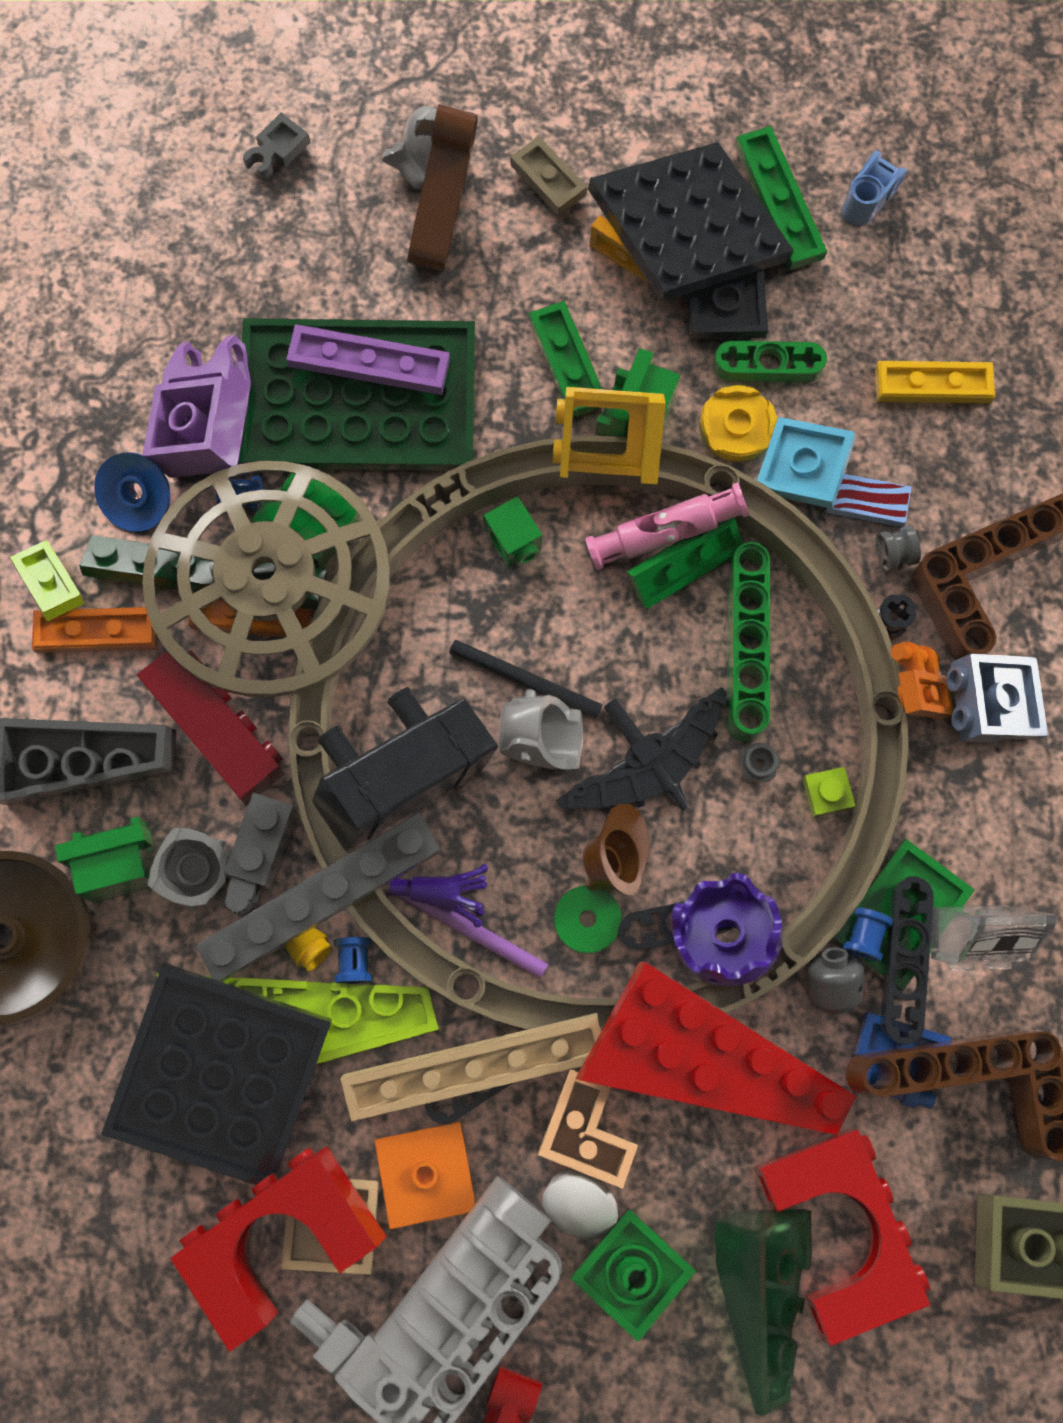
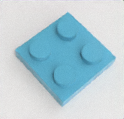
M778 417L757 481L784 499L833 509L856 440L855 432Z

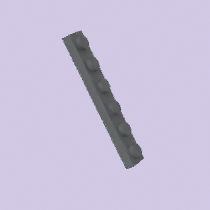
M417 813L195 946L212 978L223 982L441 853L442 849L423 816Z

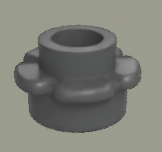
M754 743L751 748H745L739 759L740 764L743 766L742 773L750 781L760 780L762 783L768 782L776 776V769L780 767L779 755L772 747L765 743ZM756 760H762L763 766H757Z

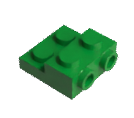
M295 473L290 474L280 488V491L287 492L296 475ZM312 479L303 497L324 509L339 528L355 523L360 516L356 510L339 493L324 483ZM264 502L251 522H273L281 503ZM299 508L289 527L297 532L304 541L327 532L314 517ZM335 547L312 556L315 568L324 569L336 552Z

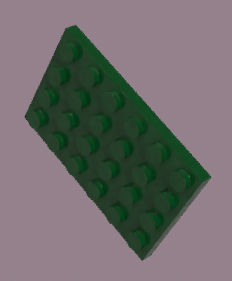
M243 318L242 343L246 347L251 386L237 465L258 461H286L309 466L314 469L451 471L473 460L475 321ZM295 324L449 352L450 362L442 395L288 367L286 359Z

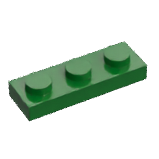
M565 300L529 312L530 325L561 398L565 399L566 387L602 389ZM578 406L573 410L572 418L600 409V407Z
M735 518L718 523L716 529L675 542L627 571L639 603L648 609L732 558L737 548L744 544Z

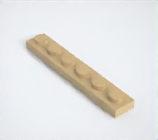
M598 1013L343 1074L340 1080L351 1121L581 1067L602 1031Z

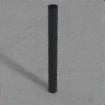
M455 639L451 646L450 655L527 689L534 690L541 695L557 697L568 707L580 710L582 713L595 719L600 714L603 704L459 640Z

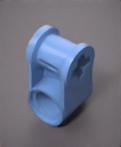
M878 150L873 152L862 170L852 181L842 205L844 219L855 226H863L871 222L886 201L893 197L908 173L906 168L898 169L881 158L882 153Z

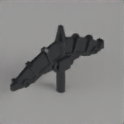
M723 687L719 688L709 696L701 698L696 705L688 710L685 717L674 726L671 725L661 734L649 733L645 737L618 699H613L603 708L631 745L624 759L611 766V769L603 774L591 776L583 782L577 783L573 789L555 802L560 809H567V815H574V809L600 808L603 814L609 813V807H614L618 804L636 803L637 807L640 808L645 806L644 800L664 794L677 807L685 811L690 806L680 782L691 767L696 770L700 767L701 763L697 759L709 739L715 740L718 733L714 729L722 708H729V700L726 699L727 693Z

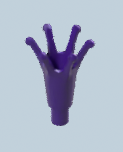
M482 864L480 868L470 872L448 877L413 876L412 880L397 878L390 882L389 894L410 897L411 901L444 907L467 918L478 928L481 927L482 921L465 909L477 913L478 916H483L485 912L482 904L464 898L460 894L463 891L485 889L487 887L486 877L480 874L487 872L488 866Z

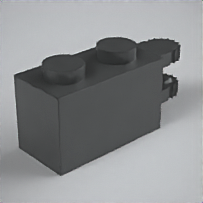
M257 793L252 794L224 874L231 879L227 889L228 895L225 896V907L229 908L228 910L232 911L234 915L237 914L238 917H244L255 909L254 905L258 902L261 890L272 893L300 815L294 805Z

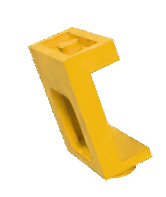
M566 387L565 399H557L555 424H563L562 440L554 439L552 464H560V477L568 478V471L640 476L641 483L657 484L666 406L664 394ZM578 406L626 410L629 414L625 452L620 455L576 452L572 450L570 442L573 410Z

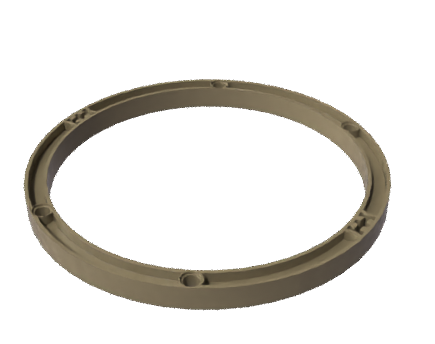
M618 436L571 437L570 447L576 452L620 455L626 450L627 438ZM554 439L539 440L501 449L466 462L420 488L400 502L378 522L387 547L391 571L390 577L423 544L454 522L483 507L512 496L545 488L570 485H617L646 489L686 501L702 494H706L708 497L717 494L718 492L711 488L710 485L722 484L728 490L732 488V484L739 483L750 516L742 517L740 515L734 517L737 526L769 548L793 571L812 594L830 622L849 666L855 685L861 718L862 758L855 807L840 851L825 879L805 907L783 929L782 946L778 957L784 963L769 972L770 978L766 976L751 985L747 983L731 987L717 986L705 981L685 986L725 1013L745 1006L783 983L812 960L840 931L869 889L884 860L897 825L906 784L909 747L907 714L898 698V686L900 685L898 673H900L898 663L891 657L892 644L871 596L839 550L795 506L761 482L727 464L694 451L662 443L657 484L641 483L640 476L568 471V478L560 477V464H552ZM438 499H442L445 503H446V502H449V501H450V503L447 504V505H445L442 501H438V502H436V501H437ZM367 536L350 553L352 573L349 590L373 599L376 588L377 563L374 545L370 536ZM338 572L331 583L337 584ZM321 599L310 624L321 615L330 600ZM343 606L331 625L317 638L309 642L319 665L331 659L350 642L364 614ZM299 660L297 661L295 676L304 673ZM340 673L318 686L291 694L288 740L292 781L301 820L322 870L356 849L355 847L348 851L343 849L312 801L321 777L333 771L332 760L321 745H318L312 751H303L300 749V743L306 736L316 735L320 737L327 730L331 729L332 710ZM875 705L887 707L891 713V720L881 719L876 714ZM381 889L346 908L372 941L395 964L420 984L428 987L431 991L456 1006L495 1023L524 1031L598 1013L601 1029H603L619 1000L582 999L546 994L507 983L479 971L444 951L416 929L387 899ZM469 976L478 982L479 989L473 998L464 1000L455 994L454 987L458 979Z

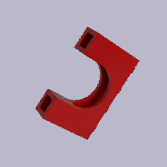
M847 1129L838 1133V1135H832L754 1166L769 1207L774 1211L779 1212L816 1196L836 1192L842 1193L854 1200L868 1219L871 1230V1246L867 1259L861 1268L844 1280L805 1295L821 1339L830 1346L930 1306L925 1293L930 1290L928 1279L919 1264H913L907 1249L912 1246L910 1235L903 1222L895 1220L889 1205L894 1203L891 1189L883 1177L878 1178L872 1161L876 1160L872 1143L867 1135L861 1136L858 1129Z
M328 1146L316 1154L313 1153L310 1147L287 1162L292 1170L279 1180L272 1173L251 1188L256 1197L244 1205L241 1204L238 1198L215 1214L219 1221L217 1225L208 1231L203 1224L195 1228L179 1240L183 1249L170 1257V1260L229 1352L266 1327L279 1314L254 1275L248 1260V1238L258 1218L269 1214H285L303 1222L313 1232L339 1274L376 1249L387 1237Z

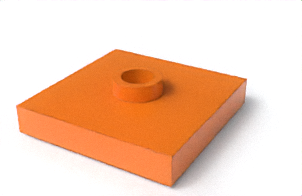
M461 1121L374 1139L390 1229L469 1213L476 1204Z

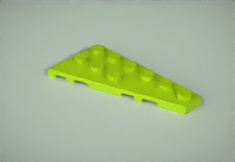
M228 978L223 981V983L331 1018L332 1021L316 1065L439 1031L428 987L322 983L257 978Z

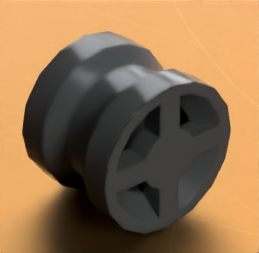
M912 526L901 527L897 533L891 534L888 531H884L876 535V552L879 562L885 571L895 570L899 564L903 563L909 566L920 563V543Z

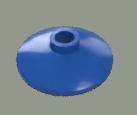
M122 452L108 458L98 469L94 483L95 497L100 510L111 523L121 529L132 532L145 531L159 524L169 509L171 494L164 472L153 460L143 457L139 453ZM135 483L141 487L142 496L136 493Z

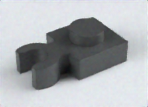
M281 112L256 136L259 147L246 151L243 161L247 169L257 162H262L263 164L258 167L257 171L259 178L263 181L271 176L273 165L277 161L286 167L311 143L309 133Z

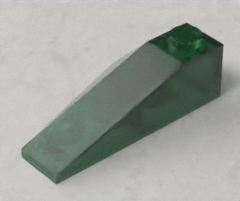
M784 1209L779 1212L774 1210H742L715 1221L716 1267L755 1414L765 1416L783 1406L790 1399L798 1348L796 1341L791 1338L797 1313L803 1314L805 1298L798 1297L802 1269L810 1271L812 1259L811 1211L806 1209Z

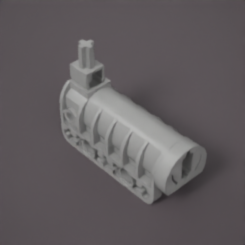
M497 1175L378 1332L374 1330L365 1336L347 1319L336 1325L308 1299L298 1308L290 1322L319 1347L313 1358L333 1374L337 1383L348 1396L378 1423H420L434 1404L441 1411L433 1423H454L555 1288L562 1273L561 1258L552 1247L540 1238L552 1219L526 1196ZM544 1258L551 1264L548 1268V1273L552 1277L541 1276L530 1291L524 1284L535 1269L531 1260L540 1263ZM519 1278L521 1283L516 1282L515 1279ZM515 1296L520 1299L524 1306V1314L518 1318L507 1316L502 1308V1299L504 1297ZM494 1325L500 1332L490 1345V1348L484 1352L477 1364L474 1365L469 1360V1357L479 1345V1341L483 1340ZM452 1374L460 1377L464 1382L465 1392L454 1393L451 1391L445 1381L446 1375ZM440 1392L446 1399L450 1400L451 1402L445 1401L441 1397Z

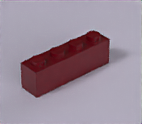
M192 650L187 652L191 657L203 664ZM167 651L136 674L246 806L249 804L253 793L262 794L285 775L278 765L283 760L278 751L268 740L261 745L252 735L257 730V727L243 710L235 715L226 704L232 699L230 695L225 691L200 681L183 669Z

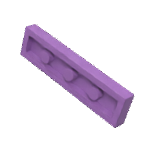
M295 324L286 360L288 367L442 395L450 362V353Z

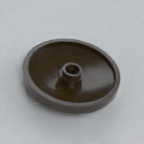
M0 851V1025H9L27 1021L46 1012L70 991L84 968L91 940L89 912L84 898L75 894L73 881L50 862L35 855L18 851Z

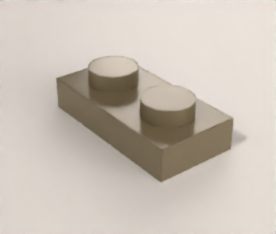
M540 136L510 156L511 167L557 216L564 213L587 195V186Z

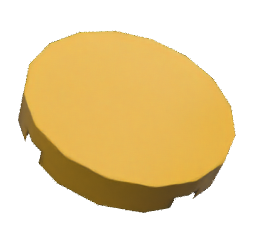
M734 385L721 388L706 401L702 408L699 422L702 441L712 453L724 460L742 462L755 459L768 449L778 420L775 408L769 399L766 401L760 395L761 392L752 387Z

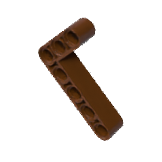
M1063 493L930 551L912 573L914 588L955 661L969 654L987 655L994 648L997 638L991 622L968 581L1063 540ZM1033 522L1040 523L1044 527L1045 532L1037 530ZM998 537L1007 539L1010 542L1011 548L1003 546L999 542ZM962 552L972 554L976 558L977 563L967 561ZM927 567L937 569L941 573L942 579L932 577L928 573ZM950 601L957 604L961 614L951 612L947 608L946 602ZM965 636L975 638L979 643L980 650L969 647Z
M1011 1031L860 1054L848 1062L845 1077L851 1089L859 1094L876 1097H889L1010 1078L1022 1147L1028 1154L1034 1157L1063 1161V1051L1060 1041L1049 1032ZM1032 1042H1034L1036 1046V1055L1034 1059H1032L1030 1054V1047ZM993 1048L997 1052V1061L994 1066L990 1060V1053ZM953 1053L956 1054L958 1059V1066L954 1073L950 1068V1058ZM913 1059L916 1060L918 1065V1073L914 1079L909 1074V1065ZM872 1065L876 1067L878 1072L877 1081L873 1086L869 1084L867 1079L868 1070ZM1042 1086L1044 1090V1098L1040 1103L1038 1099V1091L1039 1088ZM1050 1130L1052 1141L1050 1146L1047 1147L1046 1135Z

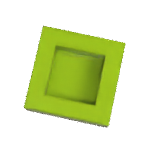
M845 767L805 775L802 778L813 818L851 810L855 807Z

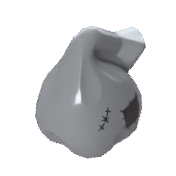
M422 106L413 112L405 124L403 142L393 144L390 150H385L382 157L383 163L398 169L412 187L417 190H422L432 146L431 136L437 109L429 106Z

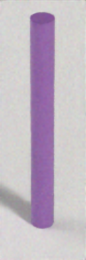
M394 895L541 979L548 966L546 962L483 926L476 928L471 921L456 912L444 907L411 901L410 897Z

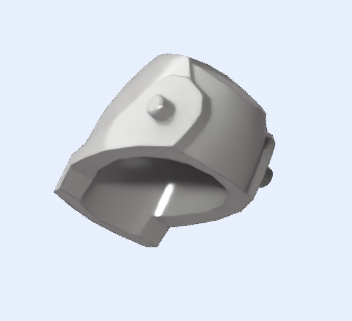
M531 689L526 690L525 697L512 698V701L503 705L499 723V747L502 755L543 768L579 769L583 746V717L580 710L569 709L565 703L554 696H535L536 692Z
M174 827L164 839L155 855L147 885L160 896L174 903L186 905V908L193 911L196 910L198 905L208 904L211 897L215 896L226 883L227 875L224 874L229 860V855L224 850L226 842L220 839L215 841L208 835L193 829Z

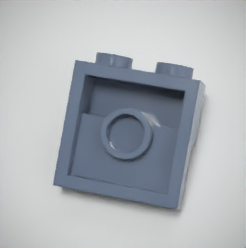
M969 654L950 663L951 668L947 672L946 683L948 688L954 691L956 708L952 713L951 720L953 727L960 731L961 742L995 743L1003 739L1039 740L1048 736L1037 658Z

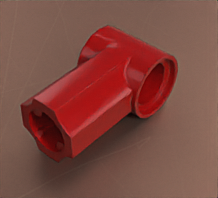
M499 1366L487 1399L486 1407L488 1410L483 1423H530L539 1399L542 1382Z

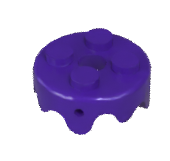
M732 873L728 878L721 881L699 882L690 897L683 904L676 903L673 908L672 927L677 953L689 972L702 981L726 987L747 984L765 974L775 963L780 953L783 930L777 904L771 896L768 897L761 893L753 885L750 878L744 874ZM728 926L734 927L740 932L738 939L731 943L721 942L716 937L720 929Z

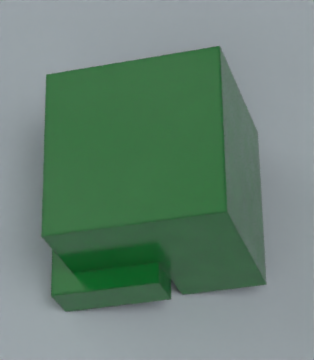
M639 348L630 371L618 368L612 390L664 394L666 402L664 428L675 400L681 374L653 365L654 353ZM604 408L602 415L599 414L595 434L598 436L627 438L628 412L624 409Z
M140 817L130 818V825L87 836L82 832L72 833V841L55 845L58 862L71 869L76 895L96 903L150 889L147 884L154 861L151 849L153 842L151 832L144 820Z

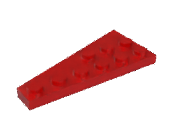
M646 962L638 963L575 1078L589 1083L838 1135L856 1098L848 1090Z

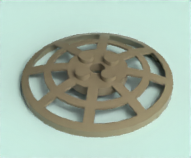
M258 461L239 464L218 471L196 483L174 502L162 517L151 537L144 560L142 584L145 607L152 628L167 652L183 669L200 681L225 692L247 697H277L296 694L318 686L341 673L360 656L373 639L384 617L390 593L391 571L386 543L379 525L367 506L350 488L332 476L309 466L286 461ZM262 471L296 474L287 492L280 490H256L236 495L229 479L243 474ZM312 479L324 483L339 493L356 510L362 521L339 528L324 509L303 497ZM214 486L221 502L212 507L198 520L190 530L187 538L167 534L166 531L169 525L182 509L199 494ZM262 501L281 503L273 522L250 523L242 507L245 504ZM299 508L314 517L327 532L304 541L297 532L289 527ZM223 514H228L235 531L223 541L221 546L199 541L203 533L214 521ZM370 536L374 545L377 563L376 588L373 599L349 590L352 564L347 543ZM335 547L339 563L337 584L315 577V564L312 556ZM159 549L180 553L177 581L181 601L160 613L156 602L154 588L155 560ZM192 556L214 562L213 576L215 582L194 594L192 593L190 583ZM263 562H269L276 566L274 575L267 580H259L253 576L256 566ZM310 593L330 600L321 615L309 626L302 629L294 611L306 601ZM222 598L237 613L230 634L223 632L213 625L200 609ZM345 606L367 615L362 626L350 642L331 659L319 665L309 642L317 638L331 625L342 607ZM190 616L193 623L204 635L225 647L219 671L212 670L191 657L174 640L168 629ZM279 619L287 635L285 638L271 641L246 640L253 620L271 621ZM294 650L304 670V673L293 677L270 681L245 680L235 677L242 653L249 655H273Z

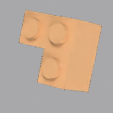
M569 1069L537 1154L623 1189L638 1145L596 1129L611 1087L577 1080L575 1078L578 1072Z

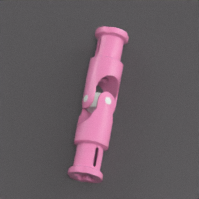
M735 483L732 484L731 489L708 497L706 494H702L658 512L620 524L617 530L596 538L589 536L586 538V543L594 566L599 570L604 568L606 563L626 556L629 559L641 556L680 540L716 529L718 523L740 515L747 517L750 514L740 485ZM676 521H682L679 525L675 524ZM659 528V532L653 533L655 529Z

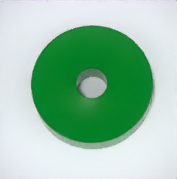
M585 885L578 886L569 890L559 900L554 913V928L558 938L568 949L580 954H595L608 948L616 939L619 924L622 920L621 911L617 901L609 892L600 889L590 890ZM586 912L593 914L595 924L591 927H584L579 919L581 914Z

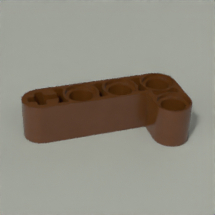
M441 104L437 107L431 136L432 146L408 250L407 263L441 272L445 271L475 140L478 114Z

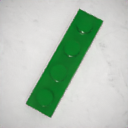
M772 126L737 136L735 141L736 150L759 201L794 249L790 261L786 262L789 270L824 260L828 251Z

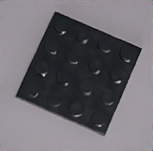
M719 142L590 178L588 191L661 302L788 262L794 252V249Z
M163 963L101 1135L257 1185L272 1173L277 1175L332 1019Z

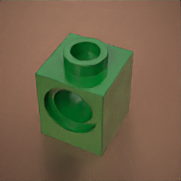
M518 496L483 515L484 530L507 568L517 562L519 565H524L538 556L539 550L542 549L543 535Z

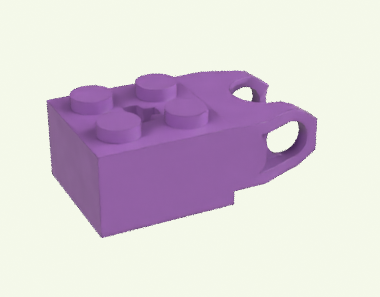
M235 335L227 336L216 347L212 358L204 365L202 364L200 351L193 348L190 342L181 343L175 349L164 370L162 384L155 385L142 456L153 460L164 474L170 478L216 473L238 464L251 379L248 370L246 347ZM231 347L234 349L236 354L235 367L232 358ZM186 353L190 357L191 366L185 360Z

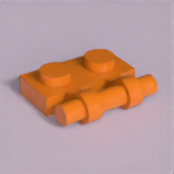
M908 641L895 644L891 648L890 654L899 665L904 666V672L898 673L900 680L898 698L906 714L934 719L952 717L954 707L951 692L946 683V676L940 674L939 655L932 648L924 645L918 646Z

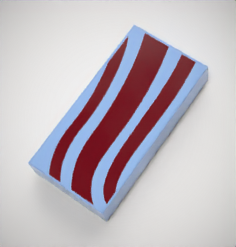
M844 474L833 509L826 508L825 513L903 527L907 519L911 486Z

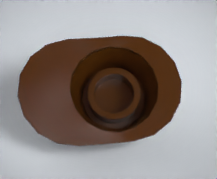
M618 804L613 807L606 817L602 832L588 842L584 848L583 863L587 873L585 886L590 890L617 891L623 896H633L639 890L642 874L649 855L650 838L644 818L630 804Z

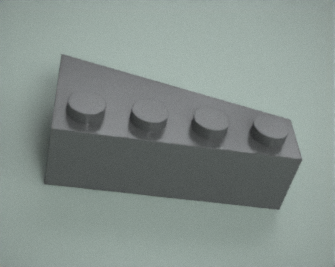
M0 718V804L11 805L172 772L175 768L177 730L167 725Z

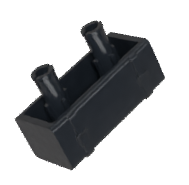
M409 687L401 689L388 699L387 704L392 707L406 730L362 755L357 753L339 725L327 730L318 738L317 742L326 751L337 769L321 777L312 801L345 851L352 849L365 840H371L379 835L383 829L450 789L458 788L467 779L485 768L498 748L497 743L465 698L458 699L428 717L412 694Z

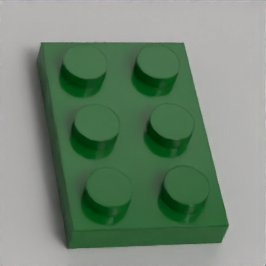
M904 839L875 877L857 907L874 910L889 916L890 895L896 883L909 876L923 878L930 884L934 895L931 953L975 889L909 840ZM911 886L909 890L902 892V898L909 899V913L905 915L900 914L899 919L913 918L921 921V916H912L913 905L922 901V896L915 894L914 886ZM854 911L840 931L831 939L842 949L845 942H850L857 920L854 916ZM903 927L898 933V942L901 947L908 951L916 950L920 943L917 931L910 927ZM886 928L879 950L883 955L880 962L858 957L863 965L883 980L888 928ZM906 969L899 970L894 978L896 988L900 992L904 991L914 977V974Z

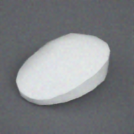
M572 1168L566 1169L553 1176L543 1193L542 1206L546 1215L552 1219V1222L558 1229L571 1236L581 1239L599 1238L604 1236L617 1223L618 1209L616 1201L610 1190L597 1178Z

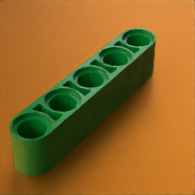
M747 542L737 548L728 570L727 700H729V708L727 709V726L732 738L742 743H751L757 740L770 720V557L766 548L755 542ZM750 560L756 564L758 570L753 572L746 571L740 565V561ZM745 597L753 599L757 603L758 609H745L740 604L739 599ZM751 636L756 640L758 648H745L740 643L739 637ZM742 674L752 675L757 680L758 687L754 689L744 687L739 680V676ZM742 713L753 715L757 719L758 727L754 729L744 727L739 721V715Z

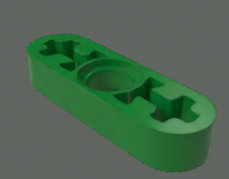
M728 341L718 347L713 361V369L716 375L725 381L812 382L821 376L827 362V355L825 350L814 342ZM764 354H772L779 359L780 366L773 370L766 369L760 364L759 358ZM728 355L734 356V361L737 362L736 367H729V362L726 361ZM749 355H753L751 368H748L749 361L747 359ZM788 355H791L790 363H792L790 369L786 368L789 359ZM803 356L810 357V362L814 363L813 368H806V363L802 361Z

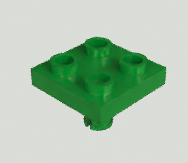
M627 1208L619 1217L617 1223L603 1236L572 1273L570 1279L639 1342L695 1274L696 1270Z

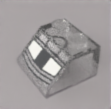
M1008 905L933 907L931 959L947 962L948 969L954 971H974L975 964L985 963V967L990 969H1012V962H1024L1032 959L1057 924V915Z

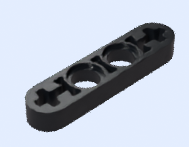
M909 876L897 882L892 888L890 895L889 917L893 919L891 927H888L880 1025L884 1037L896 1045H907L918 1041L923 1034L925 1026L934 895L930 884L917 876ZM911 886H914L915 894L922 896V901L913 905L912 916L920 915L921 921L913 918L899 919L900 914L905 915L909 913L910 902L909 899L902 898V892L909 890ZM910 927L917 931L920 943L916 950L908 951L900 946L898 933L901 928ZM901 969L909 970L916 978V988L910 994L901 993L895 986V975ZM893 999L901 1002L915 1001V1008L912 1006L905 1007V1021L912 1023V1030L904 1032L903 1037H900L898 1028L892 1027V1021L899 1019L902 1012V1005L893 1006Z

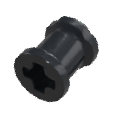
M903 594L889 595L883 600L880 608L877 609L884 625L888 627L886 630L890 640L898 639L902 636L907 627L916 618L914 602ZM892 613L899 617L895 622L889 618Z

